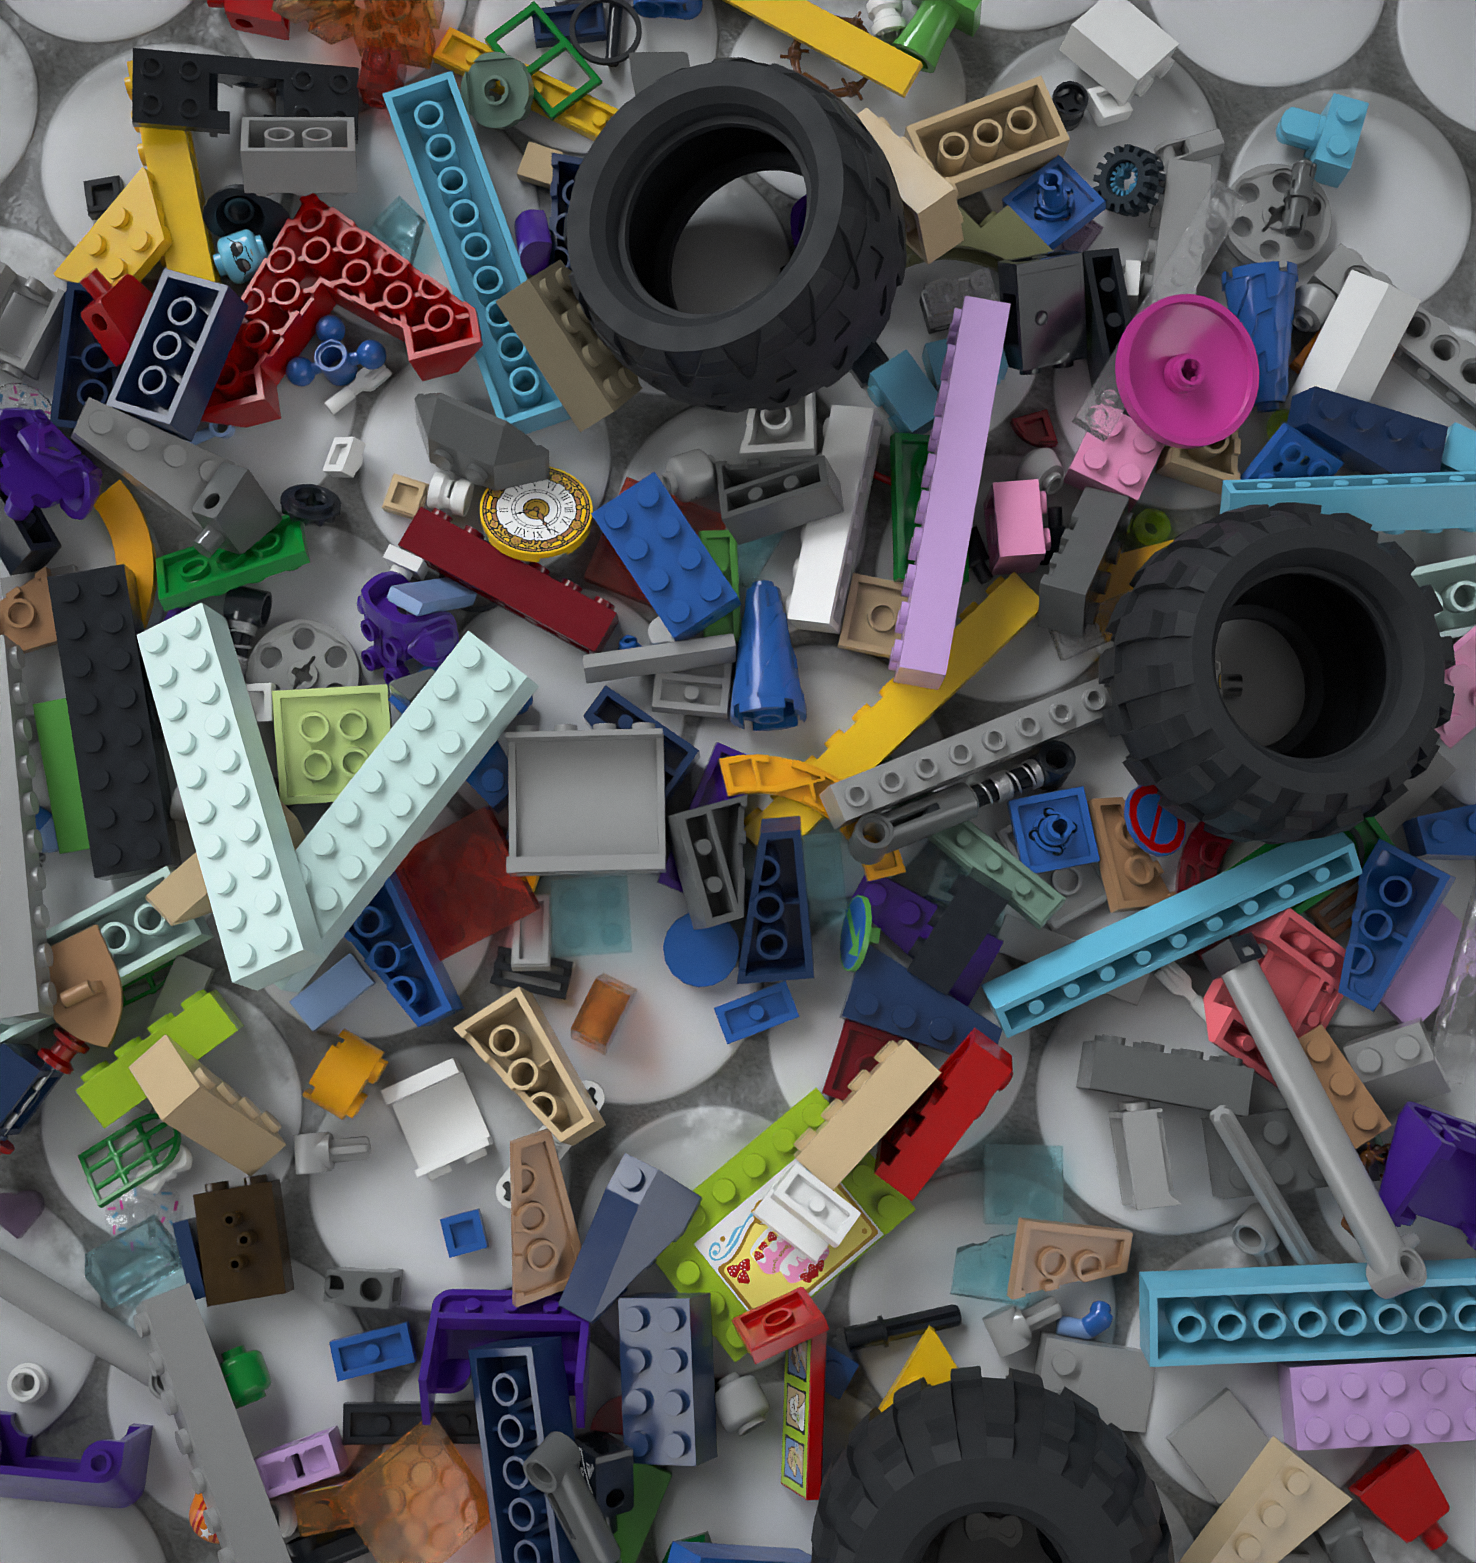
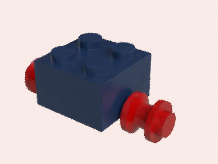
M56 1027L53 1033L57 1040L50 1049L41 1047L38 1050L31 1044L2 1043L0 1045V1155L12 1154L15 1147L8 1140L9 1137L7 1135H18L61 1077L64 1074L71 1075L74 1071V1067L71 1064L74 1056L77 1053L86 1054L89 1051L90 1047L85 1041L73 1036L61 1027Z

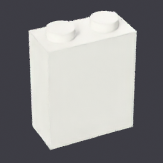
M1100 0L1071 25L1059 50L1125 105L1133 96H1143L1154 82L1155 76L1161 79L1170 70L1175 62L1171 56L1179 43L1128 0Z

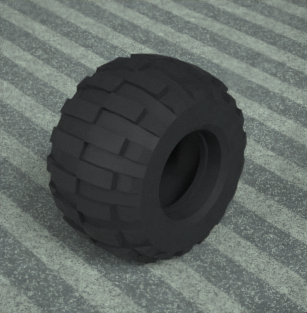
M1282 502L1271 507L1268 504L1248 505L1223 512L1176 536L1173 542L1155 552L1136 572L1129 583L1133 590L1121 596L1117 602L1105 630L1112 633L1110 640L1114 642V645L1104 650L1099 657L1098 684H1104V688H1110L1112 707L1103 710L1102 714L1109 737L1121 735L1130 753L1122 763L1133 779L1141 786L1155 785L1159 789L1157 795L1162 797L1157 804L1178 819L1187 823L1202 821L1205 823L1204 831L1239 842L1261 841L1267 844H1278L1325 838L1350 830L1362 822L1364 818L1375 817L1409 791L1403 782L1407 779H1413L1426 771L1439 750L1440 746L1436 742L1441 735L1434 729L1450 721L1455 693H1453L1454 687L1444 683L1445 670L1456 665L1452 637L1440 636L1434 616L1444 611L1431 584L1419 587L1411 576V573L1417 567L1413 563L1414 560L1395 541L1379 544L1377 542L1378 533L1371 530L1372 524L1349 513L1321 514L1322 505L1297 502ZM1246 619L1271 626L1287 640L1300 662L1305 684V700L1301 716L1288 734L1270 745L1262 746L1249 737L1231 716L1222 699L1216 678L1215 649L1218 634L1224 622Z
M980 1366L953 1368L950 1371L951 1381L931 1386V1384L927 1385L925 1377H922L898 1389L894 1393L893 1404L883 1412L875 1406L849 1433L848 1444L844 1451L841 1450L831 1461L821 1485L811 1536V1563H921L924 1553L933 1538L951 1522L974 1513L1001 1512L1019 1517L1037 1527L1055 1546L1063 1563H1175L1172 1536L1155 1482L1150 1479L1143 1466L1139 1452L1122 1430L1113 1423L1107 1425L1100 1418L1096 1406L1064 1386L1059 1395L1056 1392L1045 1389L1043 1379L1038 1374L1009 1368V1374L1006 1376V1379L982 1377Z

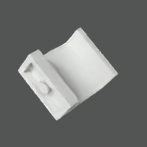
M451 1058L380 1090L386 1105L393 1106L416 1160L418 1169L414 1171L417 1178L428 1174L430 1181L452 1171L450 1163L464 1158L466 1164L488 1155L485 1147L494 1144L458 1058Z
M796 1162L774 1183L752 1214L813 1263H816L829 1244L833 1248L839 1246L861 1212Z

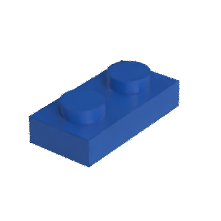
M786 981L714 1008L727 1045L800 1017Z
M409 1321L334 1339L329 1342L337 1382L417 1361Z

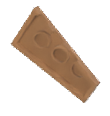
M548 1129L510 1141L512 1304L515 1307L563 1291L581 1250V1243L552 1133Z

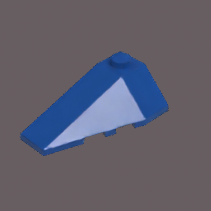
M1382 839L1378 840L1362 868L1363 874L1359 876L1358 894L1355 908L1353 909L1351 932L1348 946L1346 947L1338 990L1340 994L1372 1012H1375L1456 879L1454 876Z

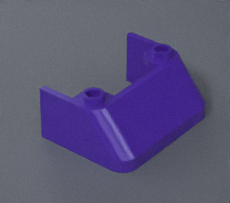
M449 1289L439 1293L432 1303L418 1378L422 1424L431 1425L436 1394L457 1393L469 1384L471 1368L468 1350L497 1340L561 1336L569 1396H575L576 1426L577 1428H585L589 1387L591 1323L558 1305L563 1291L519 1307H515L512 1304V1290Z

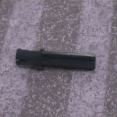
M951 1304L889 1319H883L882 1315H880L874 1321L845 1326L844 1335L849 1353L883 1345L886 1348L889 1347V1342L924 1334L928 1326L934 1328L935 1331L960 1326L962 1324V1317L958 1305Z

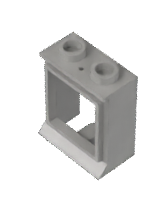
M0 261V318L14 292L48 308L22 358L0 348V363L3 364L1 370L20 380L26 375L38 381V374L62 329L66 292L59 288L57 292H54L41 281L31 276L26 279L16 274L7 264Z
M1136 1100L1118 1103L1119 1110L1108 1111L1122 1205L1133 1204L1136 1210L1182 1205L1169 1194V1191H1174L1163 1118L1157 1116V1113L1163 1112V1109L1150 1107L1149 1101Z

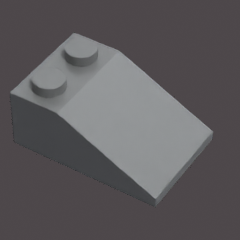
M1040 1330L1034 1374H1038L1043 1379L1045 1389L1060 1395L1065 1386L1096 1406L1100 1418L1107 1425L1113 1423L1122 1431L1146 1432L1155 1367L1149 1366L1141 1349L1056 1335V1333Z

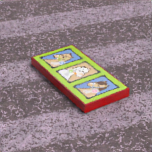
M826 1332L785 1350L781 1484L805 1500H819L822 1485Z

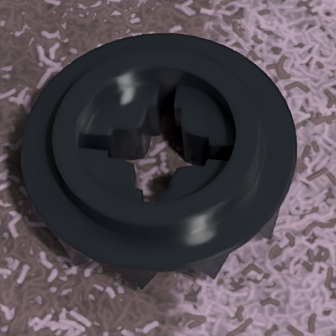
M294 485L287 488L280 497L281 512L290 516L291 522L301 521L304 522L305 526L311 523L321 527L324 522L334 523L336 516L340 515L341 501L339 497L331 490L319 485Z

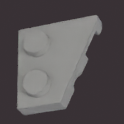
M733 662L655 674L652 712L727 719Z

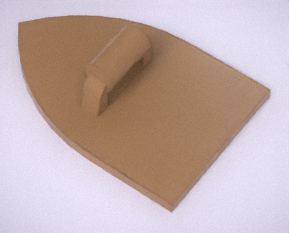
M95 924L51 946L53 965L49 966L50 979L55 985L57 992V1003L53 1005V1018L63 1029L82 1041L109 1048L115 1038L121 1020L123 988L114 959L99 926Z

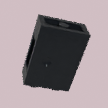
M1062 249L998 261L1000 302L1011 304L1003 345L1008 367L1019 370L1020 375H1035L1041 373L1042 367L1051 365L1052 368L1056 369L1069 368L1074 366L1075 360L1088 358L1082 252Z

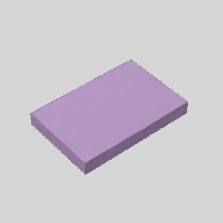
M1443 904L1440 905L1380 1002V1005L1399 1024L1419 1017L1424 1021L1476 968V936Z

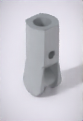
M1216 128L1189 137L1162 142L1154 148V152L1156 155H1160L1164 167L1169 158L1196 162L1222 154L1224 151V140L1220 129ZM1181 149L1182 155L1176 157L1174 151Z

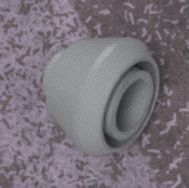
M1316 283L1300 285L1296 289L1294 320H1292V324L1303 332H1316L1322 329L1336 301V297L1322 285Z
M1037 448L1030 451L1020 461L1015 476L1016 481L1038 479L1039 491H1045L1046 496L1056 493L1063 485L1064 469L1056 453L1051 448Z

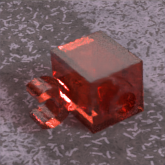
M369 45L364 47L357 83L364 103L376 109H386L387 106L383 93L404 87L407 66L402 51Z

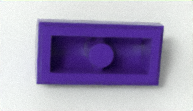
M529 209L523 211L518 215L514 223L515 236L521 266L528 274L534 276L549 267L552 241L544 210Z

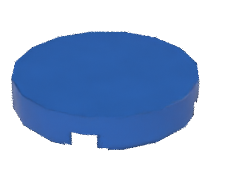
M687 913L678 918L667 931L663 944L664 959L671 973L684 984L698 988L713 986L726 979L735 968L739 955L738 937L729 922L694 930L690 914Z

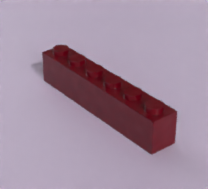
M420 506L398 543L400 549L424 559L430 569L474 591L481 597L497 604L586 654L602 652L619 622L617 613L613 611L615 609L613 604L599 596H595L594 600L581 594L583 589L568 579L563 578L561 582L548 576L550 571L537 562L526 564L503 554L493 545L485 542V536L478 530L468 525L462 529L452 524L453 518L437 508H433L430 512Z

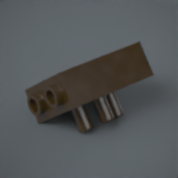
M267 1174L243 1178L244 1186L229 1188V1181L204 1184L205 1192L193 1195L207 1307L285 1294L294 1290L280 1180L268 1181Z

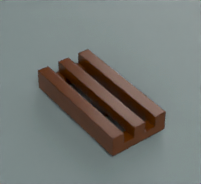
M1360 875L1304 911L1307 917H1311L1315 922V927L1332 940L1352 926V914L1333 929L1328 923L1356 902L1358 889L1323 917L1319 912L1357 883Z

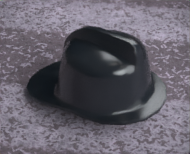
M232 184L216 191L208 197L203 206L204 222L215 236L222 238L248 229L255 236L261 235L268 251H272L274 248L272 244L287 219H291L289 213L278 202L265 196H258L255 193H244V184Z

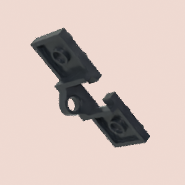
M133 48V127L207 132L210 137L218 138V133L230 134V111H218V83H222L233 88V85L251 89L262 87V91L276 88V115L264 114V117H354L356 144H358V67Z

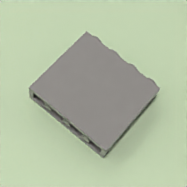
M650 722L633 723L632 729H616V724L599 723L593 725V730H578L577 725L560 724L554 726V731H539V727L535 725H520L515 727V732H505V738L508 741L509 857H506L507 874L513 877L666 873L664 734L662 728H655V723Z

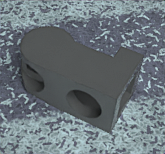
M326 1268L323 1301L344 1304V1306L391 1309L399 1306L401 1302L403 1269Z

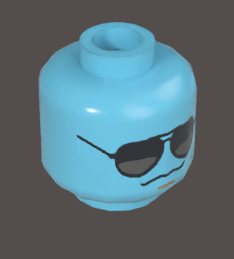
M245 229L220 238L217 244L219 253L214 254L213 259L220 276L228 274L232 282L242 284L252 280L264 258H268L269 253L261 235L255 236L253 232Z

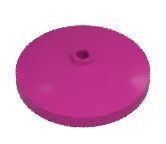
M1177 294L1160 299L1149 305L1131 320L1118 345L1115 376L1122 403L1132 420L1142 431L1162 444L1181 449H1194L1225 439L1244 423L1257 397L1259 364L1249 333L1229 309L1204 296Z

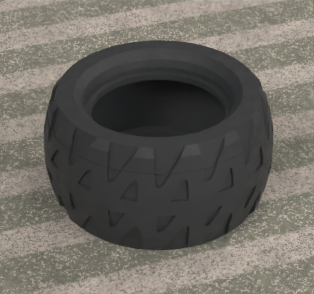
M743 57L714 59L711 63L680 68L662 76L655 83L626 102L609 119L588 153L585 154L574 179L575 184L564 222V244L568 249L572 272L568 276L584 314L603 344L611 350L615 358L623 366L652 387L678 401L710 410L734 413L743 412L750 408L766 409L769 411L778 410L797 404L800 398L819 390L823 386L828 388L835 384L851 370L853 363L863 354L870 343H875L890 319L891 305L896 289L902 285L905 276L907 252L902 200L890 164L874 137L859 117L839 97L812 79L776 63L769 65ZM761 171H785L803 176L807 195L804 228L795 252L777 278L758 295L731 309L709 314L680 312L672 289V263L679 238L697 209L721 187L747 174Z

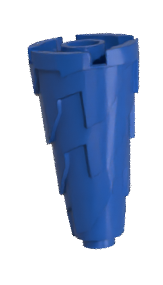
M1279 261L1260 262L1232 268L1233 278L1229 276V272L1224 271L1221 274L1222 292L1225 291L1228 309L1243 324L1256 350L1259 364V387L1253 406H1257V413L1279 411L1280 404L1286 402V395L1289 393V355H1291L1292 320H1294L1296 282H1299L1297 264L1287 261V271H1280Z
M755 581L751 584L752 587L746 590L745 611L737 648L735 680L732 691L731 722L736 727L745 729L744 720L752 721L753 731H775L798 726V716L803 723L806 721L807 706L800 685L797 659L791 645L787 616L783 610L781 591L777 586H774L772 581Z

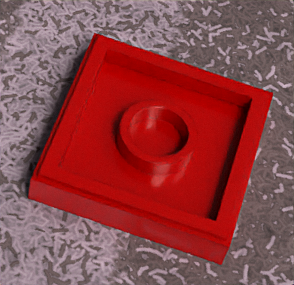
M804 1287L792 1290L732 1319L734 1328L755 1365L830 1330L824 1315Z

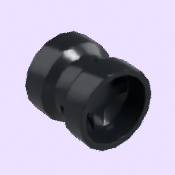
M1074 81L1062 82L1056 87L1052 95L1053 103L1066 132L1072 131L1079 126L1089 99L1087 90L1083 85Z

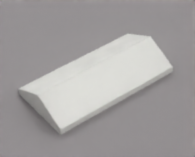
M1351 270L1282 409L1289 411L1292 396L1314 386L1369 402L1421 300L1388 283Z

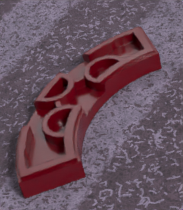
M1202 821L1197 822L1187 838L1178 861L1175 893L1178 894L1216 876L1217 869L1220 867L1226 851L1234 840L1208 833L1203 830L1205 823ZM1229 935L1221 940H1218L1206 947H1203L1195 951L1194 953L1199 960H1202V954L1216 947L1217 945L1221 944L1222 942L1226 941L1232 936Z

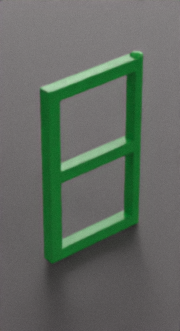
M533 1L484 39L493 52L505 53L497 41L536 14L559 43L527 66L530 75L535 74L565 50L581 67L590 80L553 108L534 87V101L553 121L596 87L600 86L603 81L539 5Z

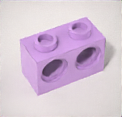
M338 1425L263 1451L254 1458L268 1499L340 1474L349 1465Z

